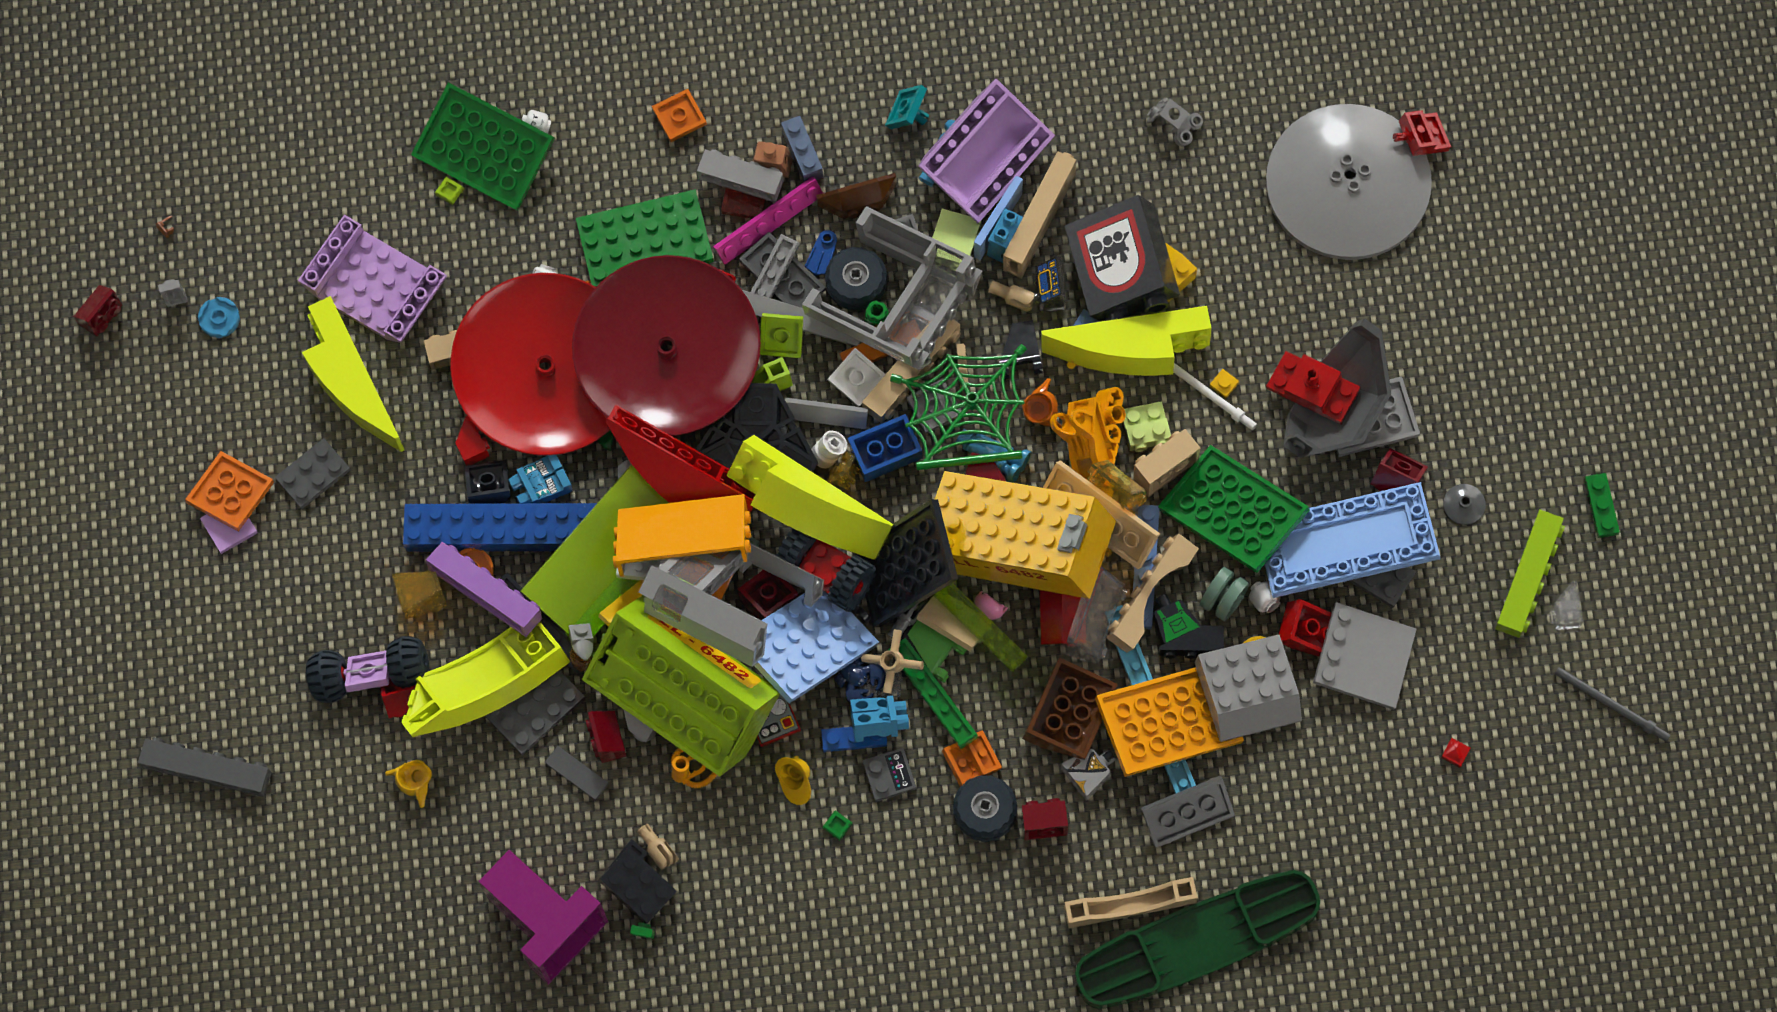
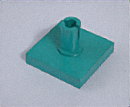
M918 85L900 90L885 126L889 129H895L911 125L914 120L920 125H924L928 120L926 118L929 117V114L919 109L927 88Z

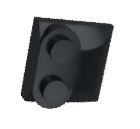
M506 460L464 466L467 498L470 504H500L509 500L511 493Z

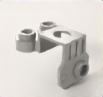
M1171 98L1162 99L1147 114L1149 117L1147 123L1153 122L1157 117L1161 116L1174 126L1171 130L1175 133L1174 141L1181 147L1191 143L1192 134L1189 130L1199 129L1203 124V119L1198 113L1188 115L1189 113ZM1171 108L1179 111V118L1177 120H1172L1169 117V110ZM1194 118L1198 120V124L1193 122ZM1183 134H1186L1187 136L1186 141L1182 137Z

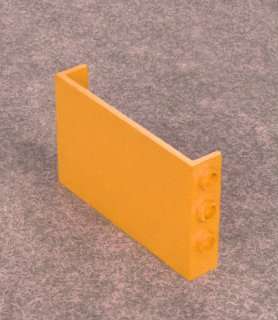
M745 495L618 509L617 527H614V535L617 540L613 542L614 553L616 554V556H613L614 569L618 568L620 577H623L625 563L741 550L743 562H747V553H751L750 540H748V538H751L750 525H748L751 524V515L747 509Z

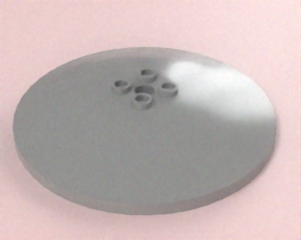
M1338 104L1307 113L1283 132L1269 158L1266 173V191L1275 218L1290 237L1303 247L1317 254L1335 259L1359 260L1390 251L1414 232L1428 207L1432 185L1431 170L1426 154L1412 156L1408 143L1405 140L1394 142L1393 134L1403 132L1398 122L1399 120L1372 107L1356 104ZM1352 171L1356 177L1354 179H1347L1344 173Z

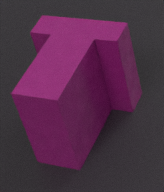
M510 850L479 880L488 900L530 938L520 951L528 966L548 985L608 923L601 903L583 886L565 901Z

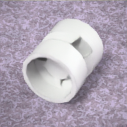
M827 431L811 449L818 461L817 466L826 469L834 465L839 457L845 453L847 441L839 432Z

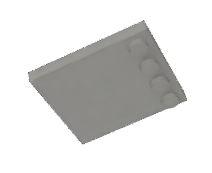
M1336 602L1332 610L1313 684L1394 710L1398 702L1416 628Z

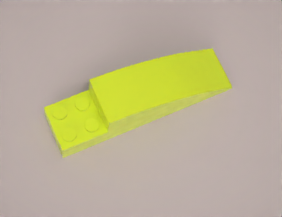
M331 296L308 306L310 314L307 316L320 344L303 351L302 354L318 383L336 405L361 428L398 451H404L393 423Z
M1207 306L1043 330L1041 331V350L1043 353L1068 362L1073 361L1074 364L1108 373L1141 376L1173 375L1174 352L1180 353L1186 349L1193 348L1200 350L1210 346L1211 323Z
M755 435L743 441L727 474L729 478L755 494L751 506L808 536L873 560L877 558L893 527L892 523Z

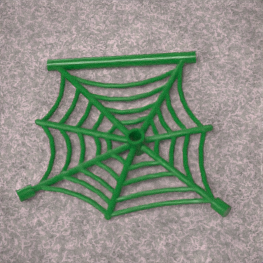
M1020 344L1012 355L968 357L947 354L946 358L938 366L920 376L903 379V376L891 375L890 382L906 384L914 399V413L910 422L905 424V427H911L923 442L925 459L924 461L916 462L917 470L1022 459V450L1013 451L1011 447L1009 425L1018 405L1025 404L1024 400L1019 399L1014 380L1017 357H1021L1027 350L1024 345ZM1010 358L1006 363L992 365L955 364L953 359L998 360ZM949 361L948 366L933 379L923 384L914 382L932 374ZM1011 363V383L1016 400H1009L1005 391V373ZM952 367L953 370L934 387L927 386L944 375ZM957 367L1001 368L994 375H971L960 373ZM955 372L957 377L953 383L945 390L938 389ZM1001 374V386L1005 400L999 399L995 386V380ZM962 377L991 379L987 383L973 384L965 382ZM959 380L962 385L961 389L956 393L948 392ZM991 384L996 399H988L986 389ZM911 386L920 388L926 401L923 415L916 420L914 419L918 410V400ZM967 386L982 388L976 393L970 392ZM925 390L932 391L935 400L934 411L927 416L929 399ZM963 390H964L965 393H966V396H962V395H959V394L962 393ZM936 393L942 394L945 397V407L938 412ZM983 394L985 399H979V397ZM948 396L952 397L953 403L951 407H948ZM956 399L963 400L964 402L956 404ZM979 403L985 404L984 410L980 408ZM988 404H994L988 418L986 415ZM997 404H1004L999 411L995 427L992 423L993 412ZM1012 404L1014 407L1007 419L1005 440L999 432L1000 419L1006 406ZM961 407H964V409L961 412L957 410ZM969 409H970V410H977L979 414H976V413H967V414H966V412H967ZM954 411L958 414L954 422L947 414L948 412ZM944 415L951 425L947 431H945L942 423L936 417ZM971 416L980 417L985 420V422L977 420L959 423L963 417ZM933 418L940 426L943 436L939 441H937L933 430L925 421ZM922 423L934 440L935 446L929 454L923 435L914 426L916 424ZM966 424L989 426L994 432L967 430L950 434L954 428ZM970 433L990 435L1001 441V443L988 440H965L939 449L945 440L957 435ZM967 443L992 444L1008 450V452L930 460L932 456L943 450Z

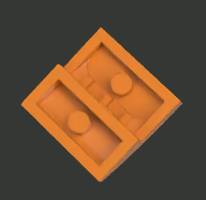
M983 730L977 732L979 738L963 749H960L955 743L942 750L959 786H962L969 779L981 775L989 776L1002 768Z

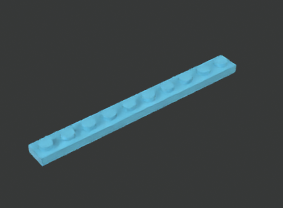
M1123 605L1103 612L1108 628L1114 620L1118 621L1121 614H1119V611ZM1138 643L1128 653L1116 646L1131 685L1153 680ZM1186 759L1164 765L1175 794L1196 785Z

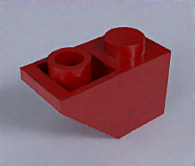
M465 416L456 440L457 449L466 466L473 465L489 457L487 450L490 449L486 438L480 437L478 433L480 430L471 422L468 416Z

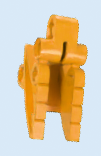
M1118 387L1099 390L1096 397L1069 402L1067 414L1056 413L1050 419L1052 430L1068 443L1072 469L1089 481L1093 468L1098 484L1103 487L1110 486L1115 457L1119 447L1118 443H1120L1121 431L1116 424L1122 423L1126 418L1125 410L1122 407L1123 392ZM1057 417L1062 420L1061 428L1056 424ZM1109 431H1112V432H1111V434H1113V437H1112V438H1110L1111 435H1109Z

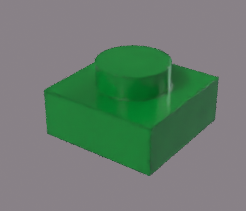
M638 922V926H631L630 934L654 940L655 930L650 929L651 925Z

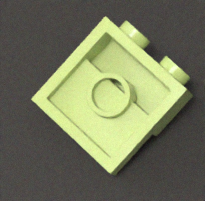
M1162 401L1124 409L1126 418L1123 424L1130 451H1145L1147 447L1156 446L1159 443L1164 444L1169 440L1171 433Z

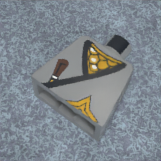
M1090 749L1085 760L1073 757L1062 763L1061 769L1087 801L1109 779L1111 772L1107 766L1116 759L1109 750L1098 756L1094 749Z

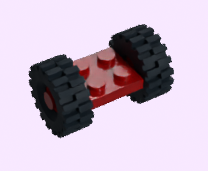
M793 528L792 532L789 531L787 534V538L782 541L783 544L779 547V552L776 556L823 579V591L828 594V600L846 612L854 610L856 605L860 604L861 599L865 598L866 592L870 590L869 587L876 575L874 573L876 568L859 556L850 557L835 547Z

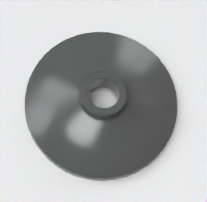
M1459 484L1447 491L1443 500V508L1447 517L1453 522L1469 525L1477 522L1483 516L1486 502L1479 489L1469 484ZM1467 499L1469 504L1464 505L1461 500Z

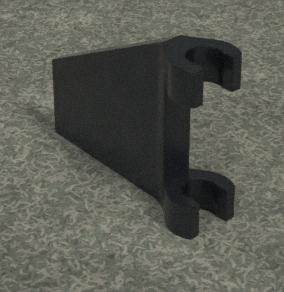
M1033 320L1012 323L1002 356L1014 354V351L1022 344L1027 350L1021 357H1017L1016 365L1032 363L1034 375L1043 374ZM1010 358L1000 359L999 364L1006 363ZM1009 366L1006 369L1004 380L1010 379Z

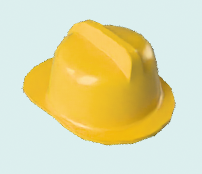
M798 756L779 759L775 764V772L784 795L793 804L803 805L807 803L811 797V787L808 780L810 768L808 764Z

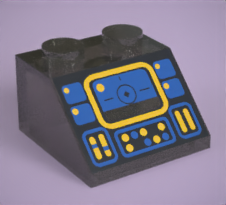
M1056 256L1035 266V273L1032 274V285L1037 286V293H1034L1035 305H1039L1040 312L1065 309L1061 257Z

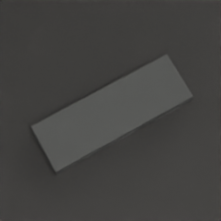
M559 746L555 748L545 761L547 766L595 801L609 785L606 780Z

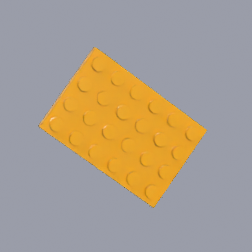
M1196 667L1103 693L1095 697L1125 777L1237 745L1244 741L1242 736L1220 742Z

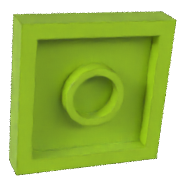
M762 313L760 355L801 358L804 317Z

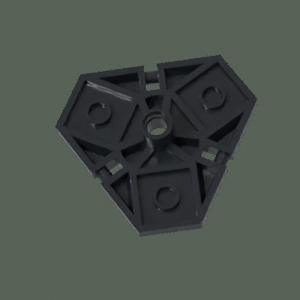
M751 383L736 406L725 416L717 420L714 426L711 424L696 448L697 451L730 469L743 441L755 435L811 472H814L818 465V461L800 427L797 428L794 422L795 418L777 384ZM725 423L730 426L727 434L721 431ZM787 426L790 432L783 435L781 428Z

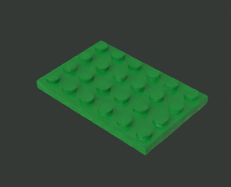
M448 82L411 155L518 211L555 137Z
M696 189L576 218L591 284L595 287L619 268L648 257L674 255L690 257L707 264L714 262Z
M1212 445L1206 449L1158 506L1159 511L1256 573L1259 572L1310 511L1309 506Z

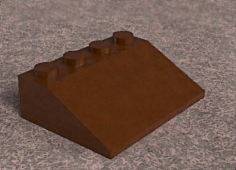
M1059 657L1022 739L1041 748L1085 760L1102 722V716L1095 697L1116 690L1118 684Z

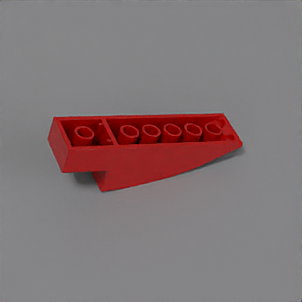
M615 404L606 420V424L630 463L645 481L667 502L675 503L744 494L747 509L751 512L753 509L751 503L755 494L727 476L729 468Z

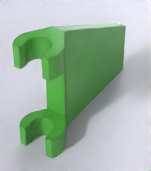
M919 620L916 621L908 633V637L934 677L945 683L949 675L940 666L952 649L961 655H964L967 649Z

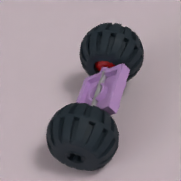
M402 636L393 640L387 646L386 651L348 657L347 664L340 653L332 650H322L308 659L306 663V680L310 693L315 700L323 703H334L341 700L348 692L389 685V676L397 687L407 688L416 685L417 681L415 679L418 676L423 677L429 671L428 655L423 642L412 636Z

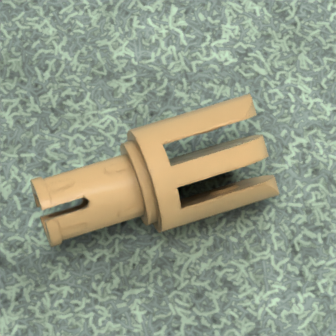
M995 280L992 281L989 293L1004 298L1006 304L1028 312L1032 309L1034 301L1033 292L1016 285L1008 287Z
M649 824L639 828L637 833L648 846L647 852L660 870L678 862L679 858L666 840L658 838Z

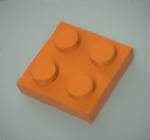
M689 89L652 106V110L670 142L707 125Z

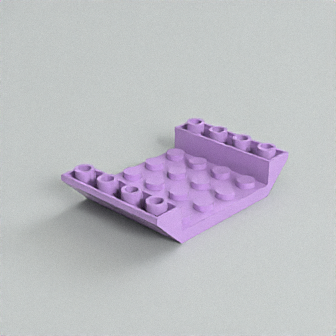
M344 215L300 276L298 282L319 300L331 296L339 312L386 340L401 343L447 275L431 265L426 268L365 232L361 224Z

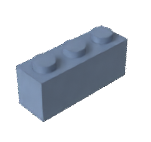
M797 116L781 122L783 136L803 183L811 177H814L816 180L824 178L823 168L801 117Z

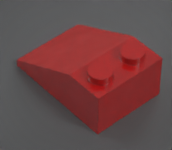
M1302 599L1287 602L1279 631L1282 644L1294 650L1320 657L1332 613Z

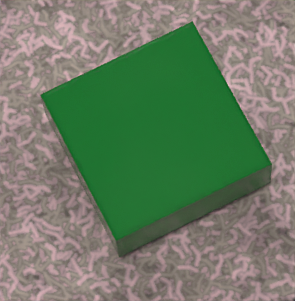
M835 810L822 828L840 841L853 823Z

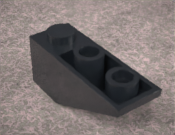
M1202 625L1160 646L1159 656L1168 659L1176 658V656L1195 659L1199 654L1223 649L1224 626Z

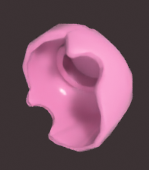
M983 591L979 592L975 598V606L979 614L984 618L991 620L999 619L1007 611L1008 608L1003 604H1000L986 593L982 594Z

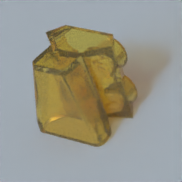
M428 570L425 572L392 574L406 619L418 618L422 614L431 611L438 612L442 608L447 607L436 571L431 572Z

